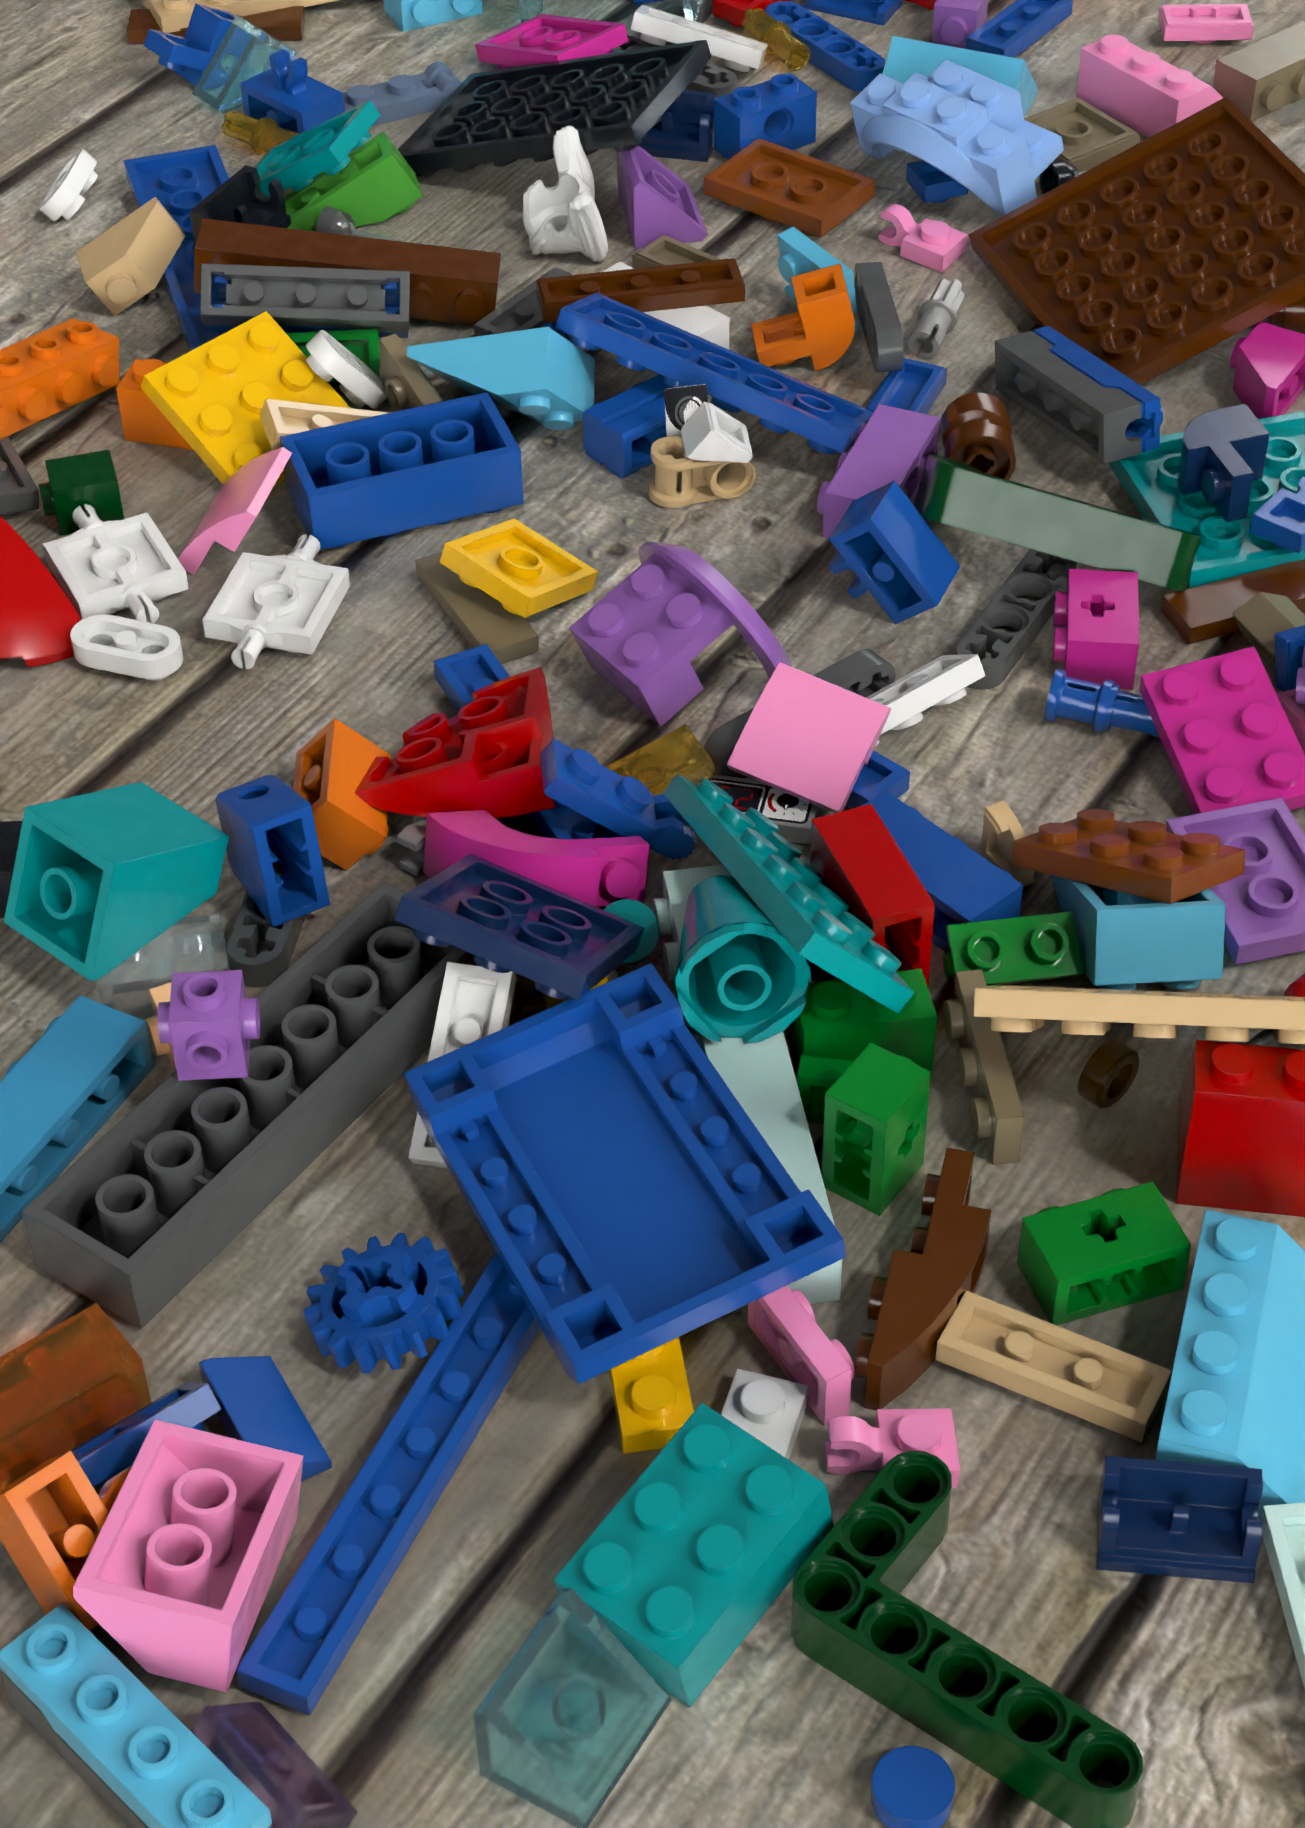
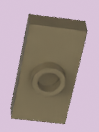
M397 334L379 338V377L386 387L387 396L393 408L406 410L442 402V399L418 363L407 357V347Z

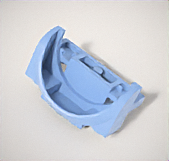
M945 60L928 77L915 72L904 84L879 74L850 102L859 144L864 153L878 160L895 149L913 155L956 180L1001 217L1037 198L1034 180L1064 151L1062 136L1024 120L1020 92L949 60Z

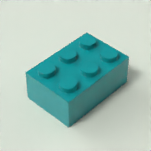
M701 1403L554 1578V1583L568 1620L688 1707H691L793 1579L799 1567L834 1527L827 1486L704 1403Z

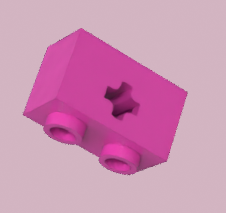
M1069 569L1067 591H1056L1053 625L1064 627H1055L1053 661L1063 662V670L1066 671L1067 677L1102 684L1105 679L1114 680L1115 684L1120 685V689L1133 690L1139 649L1138 572Z

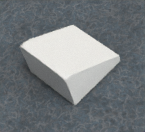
M704 401L681 429L685 456L689 459L748 463L753 458L746 425L709 402Z

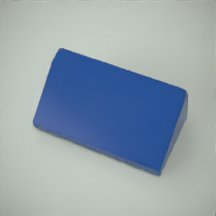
M271 1356L210 1358L199 1362L202 1383L209 1384L222 1409L216 1414L229 1438L303 1455L301 1482L332 1468L330 1458Z

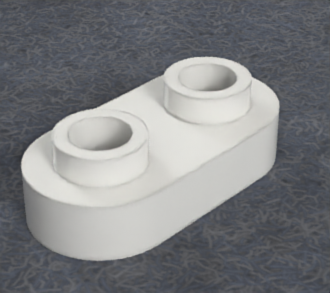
M83 148L79 149L55 177L38 209L52 221H56L60 216L69 220L85 201L82 195L92 186L99 175L93 170L97 160Z
M320 330L306 344L311 354L306 359L308 365L324 381L330 382L335 378L340 382V390L358 408L361 409L367 404L371 408L376 409L388 397L382 380L364 362L326 331Z
M99 614L80 620L74 625L70 633L75 659L80 664L94 669L156 681L168 677L177 671L183 663L180 636L174 629L167 626L109 614Z

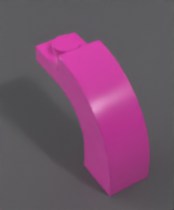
M486 810L427 813L423 872L429 878H432L467 855L473 854L595 907L608 906L615 901L632 899L644 904L650 844L640 836L594 839H554L534 836L503 825Z

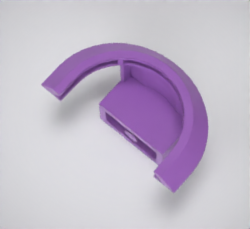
M646 542L640 546L638 554L641 565L569 627L591 668L660 727L704 689L690 661L732 624L750 645L769 679L779 662L792 667L776 637L738 590L699 555L686 547L676 544Z

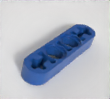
M779 1L766 7V34L846 87L861 92L879 74L883 73L885 59L881 55L802 5L791 1Z

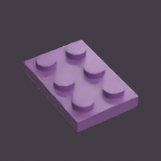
M1282 798L1166 820V832L1179 835L1188 833L1214 834L1220 837V844L1245 849L1244 874L1210 888L1226 904L1224 945L1236 965L1305 951V834Z

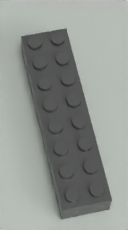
M383 881L257 996L260 1007V1038L250 1039L248 1077L178 1081L176 1070L22 1210L35 1265L142 1329L431 1046L447 962L480 966L474 961V955L453 945L440 947L423 942L414 936L413 928L395 921L394 918L401 897L406 892Z

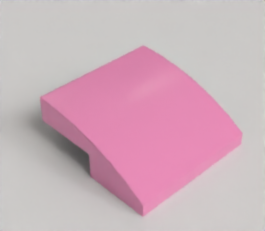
M284 447L269 451L242 466L221 486L178 557L186 571L193 575L196 573L214 541L233 552L236 551L257 517L292 452Z
M779 662L760 695L735 745L727 766L730 770L832 813L841 812L844 810L863 765L868 764L891 712V708Z

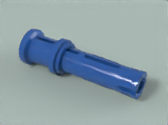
M1056 668L1048 694L1045 720L1054 722L1057 717L1092 724L1094 731L1097 732L1110 731L1112 726L1160 737L1141 695L1121 691L1120 685L1115 684L1114 680L1105 679L1102 684L1067 677L1065 670Z

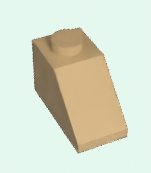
M154 197L76 251L85 283L112 314L116 316L156 288L185 238V233L160 201Z

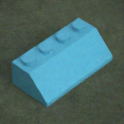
M1205 1209L1155 1460L1262 1469L1263 1489L1257 1518H1261L1263 1506L1305 1503V1250L1278 1224Z

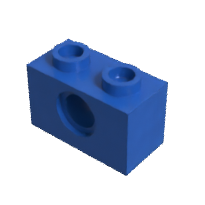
M789 73L775 75L771 80L750 87L736 88L730 94L715 98L714 150L729 160L758 138L791 150L816 142L817 92Z

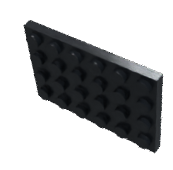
M707 40L472 73L398 148V151L410 165L416 176L422 177L433 174L439 169L454 168L455 171L462 172L472 169L478 164L493 163L495 167H502L518 159L533 158L535 162L552 159L554 157V135H556V131L566 126H573L578 131L586 156L605 148L614 147L618 152L631 150L642 143V138L652 126L661 121V116L671 104L679 100L682 91L699 76L700 70L712 58Z

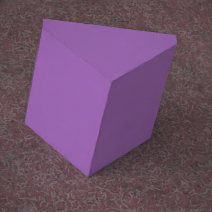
M640 146L628 151H617L618 201L635 249L644 248L662 235L669 236L682 243L699 242L708 235L692 190L686 182Z

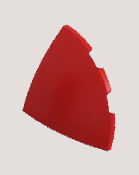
M0 516V659L21 657L25 660L27 667H35L74 657L70 633L74 625L81 620L80 616L35 552L13 527Z
M542 667L516 674L474 691L471 695L472 702L465 705L456 716L447 719L445 713H432L403 733L404 747L397 752L391 761L387 756L376 757L357 787L355 794L370 807L420 817H427V813L486 810L494 818L555 808L556 800L545 795L543 788L541 752L554 736L546 680Z

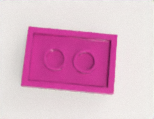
M540 14L475 44L479 62L498 64L499 69L610 54L612 49L628 42L625 24Z
M1255 646L1141 675L1139 690L1193 814L1282 798L1290 811L1305 807V754Z

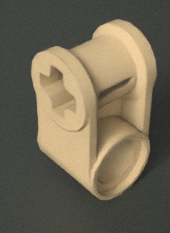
M682 436L660 438L653 442L650 448V457L655 463L654 479L648 486V495L653 503L661 507L670 509L682 508L695 503L734 499L742 496L754 484L756 473L751 461L742 463L689 459L685 456Z

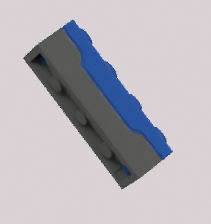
M201 263L200 315L204 331L228 332L267 311L285 333L378 328L379 337L397 334L400 338H408L410 271Z
M1050 326L1035 329L1034 332L1028 331L995 340L996 389L1101 463L1107 464L1141 454V451L1147 452L1160 448V426L1163 422V409L1158 396Z

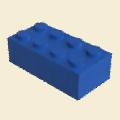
M488 392L280 437L281 448L284 447L292 452L284 467L287 492L308 537L312 535L318 539L321 545L320 550L340 548L348 543L379 536H393L401 531L432 524H446L454 519L481 513H495L503 508L524 504L521 450Z

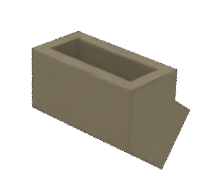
M1260 592L1232 612L1241 634L1252 646H1255L1256 650L1274 668L1275 633L1305 625V615L1287 596Z

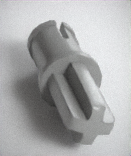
M945 278L940 280L930 300L921 305L918 311L919 322L908 339V347L912 353L916 350L920 341L923 343L917 357L922 359L935 357L940 350V345L945 335L952 332L956 326V312L965 296L961 291L963 284L958 279H954L952 282Z

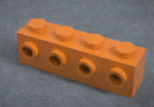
M72 318L1 349L0 440L118 385L120 382L119 337L98 329L97 325L92 322Z

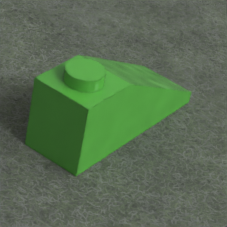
M383 131L348 155L351 159L350 163L336 174L327 176L325 172H322L304 189L298 192L293 191L285 196L286 214L291 216V225L287 228L316 231L318 217L326 206L349 214L355 223V227L380 223L395 214H402L409 210L423 194L415 172Z

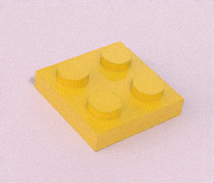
M515 518L445 543L439 562L458 574L460 580L465 584L481 589L501 602L505 610L524 618L592 591L598 574L597 570Z

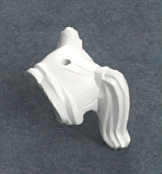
M566 126L556 131L553 140V153L558 172V181L555 186L550 188L545 187L541 179L536 180L533 185L529 186L528 190L523 194V224L529 236L532 255H539L540 253L546 255L551 253L567 254L581 252L593 262H602L608 252V243L604 225L594 201L595 184L593 173L582 148L578 131L573 126Z

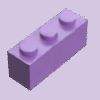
M881 404L878 405L868 423H861L862 426L857 433L850 452H843L841 454L836 474L832 481H825L820 489L817 500V512L823 514V537L829 538L853 500L894 480L913 504L928 454H938L940 417Z

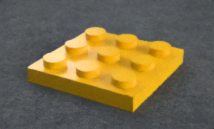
M267 311L144 375L141 389L222 484L251 460L272 451L260 418L265 399L350 408L329 382L324 381L313 371L306 361L307 357ZM284 469L275 485L285 480Z

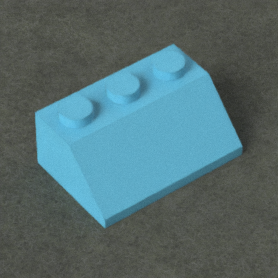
M892 36L882 74L904 84L915 72L928 77L945 60H949L1018 90L1024 116L1036 99L1038 87L1024 59Z

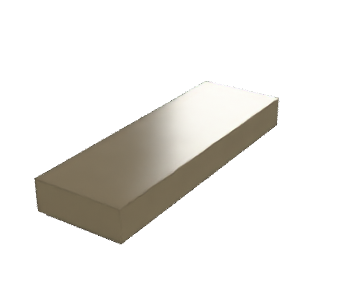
M442 552L415 560L417 577L472 648L487 644L501 664L539 651L538 634L527 620L522 616L505 610L501 602L481 589L471 587L462 582L458 574L439 563Z

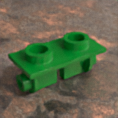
M1073 911L946 926L950 952L943 953V969L946 978H955L956 972L982 969L986 985L990 986L1084 974Z

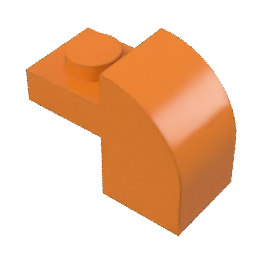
M841 263L791 277L799 311L751 324L759 363L768 367L774 365L782 366L811 355L816 372L832 365L844 355L854 337L855 319Z

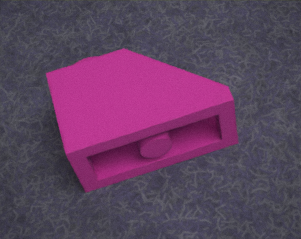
M1262 321L1255 326L1246 338L1241 337L1238 339L1230 360V366L1236 368L1233 391L1241 403L1246 404L1257 419L1285 415L1305 390V334Z

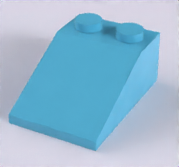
M550 327L407 346L408 358L454 386L474 395L488 392L494 403L541 422L548 429L566 430L573 428L574 422L583 421L582 413L594 405L595 358Z
M1050 875L1061 912L1073 911L1084 973L1095 986L1098 985L1100 989L1135 990L1137 983L1161 982L1164 986L1170 988L1190 989L1198 987L1200 980L1222 979L1226 904L1210 888L1175 903L1168 904Z

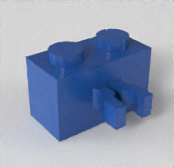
M285 49L269 55L270 69L240 83L245 124L281 143L345 112L343 93L307 76V60L300 57L290 62L289 51Z
M895 480L853 500L829 537V540L839 552L828 566L834 575L843 570L854 571L858 577L854 578L847 592L854 599L869 590L895 625L938 606L960 568L959 564Z

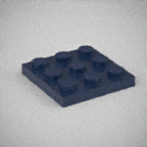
M473 854L467 855L402 895L394 918L395 921L413 928L414 936L423 942L440 947L453 945L473 954L474 961L483 968L499 973L513 971L534 980V985L540 992L564 1000L571 998L579 1000L634 954L638 949L645 929L640 925Z

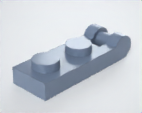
M438 61L431 63L424 73L412 76L397 75L388 82L371 86L356 85L342 93L345 111L370 99L381 115L372 125L375 126L435 111L462 83L456 76H453V72L445 63Z

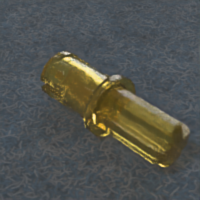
M749 8L744 13L746 17L742 21V26L756 40L768 44L767 55H775L791 71H798L805 67L810 59V49L791 34L790 27L785 22L775 21L761 8H756L755 10Z
M229 111L224 115V123L221 126L224 135L250 144L252 150L260 155L264 152L267 153L272 147L300 134L277 126L271 118L264 117L257 120L234 111Z

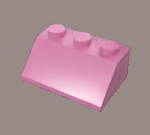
M1106 35L1101 40L1081 48L1076 98L1079 97L1148 138L1223 99L1212 86L1195 78L1191 72L1179 69L1162 60L1159 55L1137 47L1128 42V39L1124 36Z
M155 1419L73 1586V1598L148 1673L227 1693L297 1522L304 1456Z

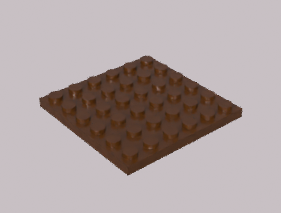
M1225 97L968 234L975 253L1038 329L1050 326L1141 385L1305 298V173L1239 108Z

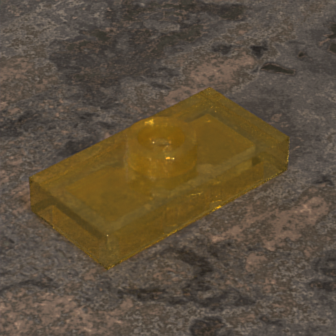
M686 724L606 766V768L622 777L630 776L639 780L648 788L653 796L662 795L677 773L696 785L703 778L709 779L717 774L712 759Z

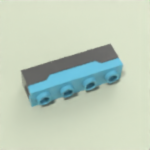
M62 1603L0 1650V1669L2 1670L1 1673L13 1708L129 1828H273L271 1825L270 1809Z

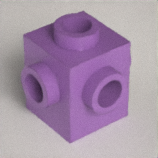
M242 970L172 973L170 1001L159 1002L158 1033L161 1044L172 1043L178 1081L248 1077L250 1039L260 1038L261 1024L259 1000L257 997L246 998Z

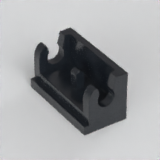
M247 165L241 168L190 210L194 246L203 218L281 228L289 227L291 225V216L286 214L284 190L280 181L275 178L269 183L268 190L271 197H268L260 189L261 180L257 168Z

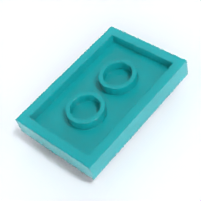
M369 99L272 147L254 167L257 168L261 180L260 189L263 194L271 197L268 187L269 183L275 178L280 181L283 190L292 188L294 192H298L310 185L317 178L318 174L325 172L327 176H332L346 167L351 161L348 154L369 140L371 134L368 130L381 116Z

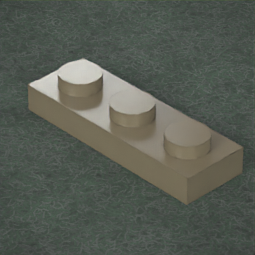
M981 969L956 972L954 999L944 1001V1024L948 1039H958L960 1048L957 1049L956 1060L960 1085L962 1088L971 1087L974 1097L970 1100V1118L975 1138H985L992 1165L1019 1162L1024 1113L1000 1031H990L991 1017H974L975 988L987 986L983 971Z

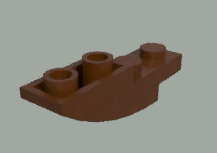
M946 1148L941 1175L928 1173L926 1178L921 1215L931 1216L929 1228L916 1226L911 1252L894 1249L888 1278L874 1277L869 1300L868 1319L877 1320L875 1334L861 1333L855 1360V1376L867 1378L865 1409L876 1411L877 1409H883L904 1393L930 1368L936 1359L937 1341L966 1291L975 1293L978 1288L987 1257L992 1210L968 1206L971 1194L974 1152Z

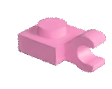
M891 204L881 212V218L892 222L895 227L888 226L879 234L878 239L888 246L901 247L900 256L942 273L966 251L968 234L953 229L942 221L926 218L923 222L917 224L911 213L899 204Z
M951 1408L877 1409L875 1427L870 1426L863 1419L854 1416H837L828 1419L830 1442H825L824 1447L828 1473L844 1475L859 1471H881L898 1454L907 1451H925L937 1456L947 1465L952 1475V1488H957L960 1464Z

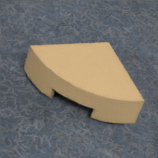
M1002 800L985 807L980 854L998 868L1010 873L1024 887L1034 883V870L1012 864L1013 841L1026 836L1015 814L1006 802Z

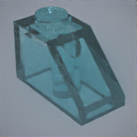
M236 15L192 94L224 114L243 106L240 83L270 69L269 55L285 49L289 51L290 62H292L298 53Z

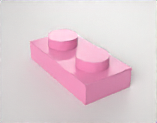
M784 1286L749 1303L748 1326L790 1381L809 1385L807 1404L824 1426L828 1425L829 1418L848 1415L850 1411L851 1381L855 1378L852 1359L840 1341L836 1339L830 1341L817 1325L813 1310L805 1295L798 1289L791 1291L788 1286Z

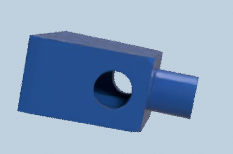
M266 775L220 792L215 802L222 832L229 836L226 852L230 867L272 927H276L329 906L330 899L311 804L275 775ZM272 863L281 864L285 868L281 876L274 871Z

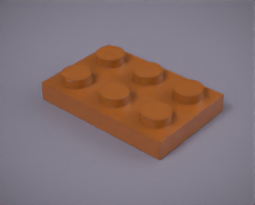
M758 138L704 177V194L721 200L728 206L740 207L759 214L766 220L778 221L791 227L794 226L806 235L823 237L874 197L875 179Z
M1101 809L1079 811L1076 819L1064 823L1040 825L1039 832L1013 841L1012 865L1168 904L1175 903L1244 874L1245 849L1220 844V837L1214 834L1188 833L1179 835L1166 832L1167 826L1163 823L1156 821H1136L1132 823L1114 820L1115 815L1113 812Z

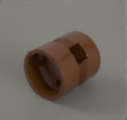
M969 393L951 402L941 417L944 458L974 466L982 473L1009 480L1015 471L1016 457L1010 416L1005 404L997 397L986 393Z

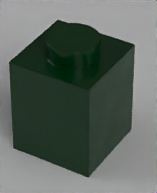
M110 450L45 460L49 482L38 485L45 516L56 514L60 536L73 534L80 529L72 517L74 510L78 506H81L85 513L84 504L91 505L99 519L103 522L124 519L118 480Z

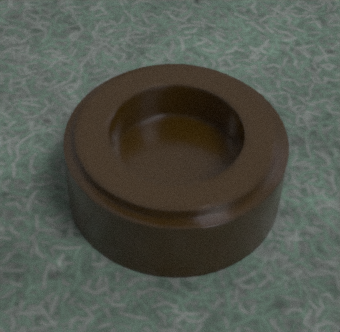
M1115 1038L1103 1043L1090 1057L1080 1075L1077 1088L1079 1095L1101 1109L1114 1105L1128 1091L1139 1069L1138 1053Z

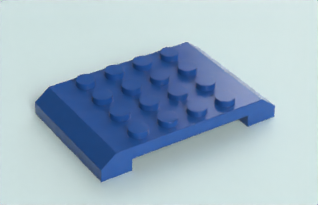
M651 963L589 990L579 1000L571 998L404 1073L409 1093L430 1138L567 1375L577 1384H581L846 1257L843 1237L811 1191L808 1189L801 1192L685 1026L681 1005Z

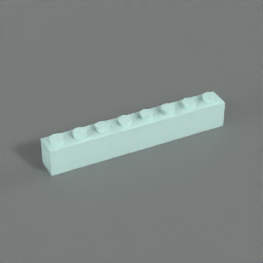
M723 864L663 872V898L653 899V913L658 920L660 937L668 936L669 943H663L664 966L668 982L675 981L688 896L692 889L704 879L718 875L733 877ZM683 1016L685 1026L690 1028V1032L799 1190L803 1192L809 1189L834 1224L783 1031L757 1043L744 1044L742 1037H721L722 1042L707 1039L690 1027ZM842 1259L787 1286L791 1291L794 1289L800 1290L810 1304L840 1300Z

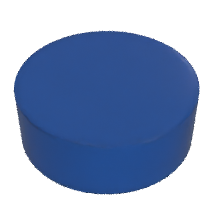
M903 1746L891 1750L878 1761L872 1775L871 1803L876 1816L886 1827L940 1828L949 1818L953 1808L955 1780L951 1768L941 1756L924 1747Z

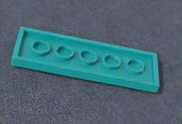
M677 773L663 794L800 956L899 1014L915 993L896 972L902 963L891 952L872 940L875 933L862 921L847 912L850 906L844 899L822 885L826 879L809 864L799 859L802 855L801 851L777 834L779 827L752 807H749L745 814L731 805L734 801L733 798L713 782L703 778L697 786Z

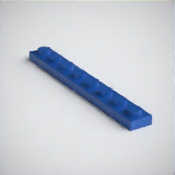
M495 1252L461 1307L463 1311L461 1317L454 1319L449 1326L450 1336L446 1340H441L237 1667L236 1673L240 1688L306 1715H311L538 1333L540 1326L497 1252Z

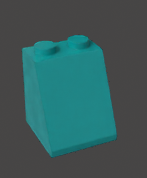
M142 782L25 807L4 923L88 980L100 979L217 893L229 836Z

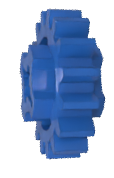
M398 1233L393 1238L391 1244L387 1246H381L376 1236L371 1237L367 1243V1251L360 1254L347 1247L342 1250L345 1262L340 1267L324 1265L320 1269L325 1284L309 1286L306 1291L312 1305L303 1309L304 1316L321 1355L324 1357L332 1354L337 1367L344 1369L357 1359L362 1373H370L378 1360L387 1359L392 1370L399 1369L402 1355L410 1351L420 1358L427 1356L428 1352L424 1342L430 1337L446 1340L450 1336L445 1320L461 1317L463 1311L458 1298L465 1295L448 1251L445 1248L435 1251L430 1238L425 1236L411 1247L405 1233Z

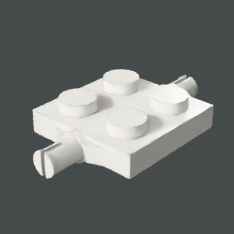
M84 504L85 513L81 506H78L74 510L72 518L80 529L67 537L43 543L47 564L81 620L99 614L112 615L117 611L129 608L136 620L147 622V617L149 622L154 624L159 618V611L152 601H159L169 595L189 589L186 571L147 512L123 520L103 522L99 519L91 505Z
M307 534L299 537L293 551L288 555L265 556L243 552L202 619L205 637L238 644L231 654V659L239 668H243L244 664L246 669L252 668L261 650L266 647L312 655L350 587L348 568L323 565L314 561L313 559L319 552L321 545L318 539L312 535L307 540Z

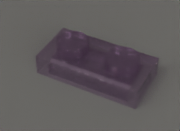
M261 1702L206 1706L193 1726L191 1732L270 1809L271 1825L273 1828H348L358 1813L354 1806Z

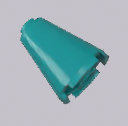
M718 875L704 879L690 892L684 916L675 976V995L681 1005L683 1016L690 1027L707 1039L722 1042L721 1037H742L744 1044L757 1043L784 1031L802 1013L807 1002L805 994L809 981L811 982V969L808 960L794 950L734 877Z

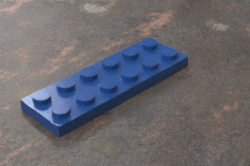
M597 292L561 308L555 326L556 329L570 334L569 340L573 344L588 350H599V348H602L617 355L616 361L627 368L637 371H645L648 368L664 375L663 381L673 388L705 384L707 386V395L712 396L711 402L715 406L735 413L741 412L742 409L760 417L759 423L771 431L786 434L790 430L808 438L807 444L811 448L825 454L835 455L837 451L843 453L851 448L862 426L861 423H868L874 413Z

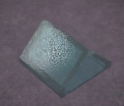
M572 1587L564 1588L560 1591L476 1709L473 1717L479 1773L481 1776L576 1828H588L672 1699Z

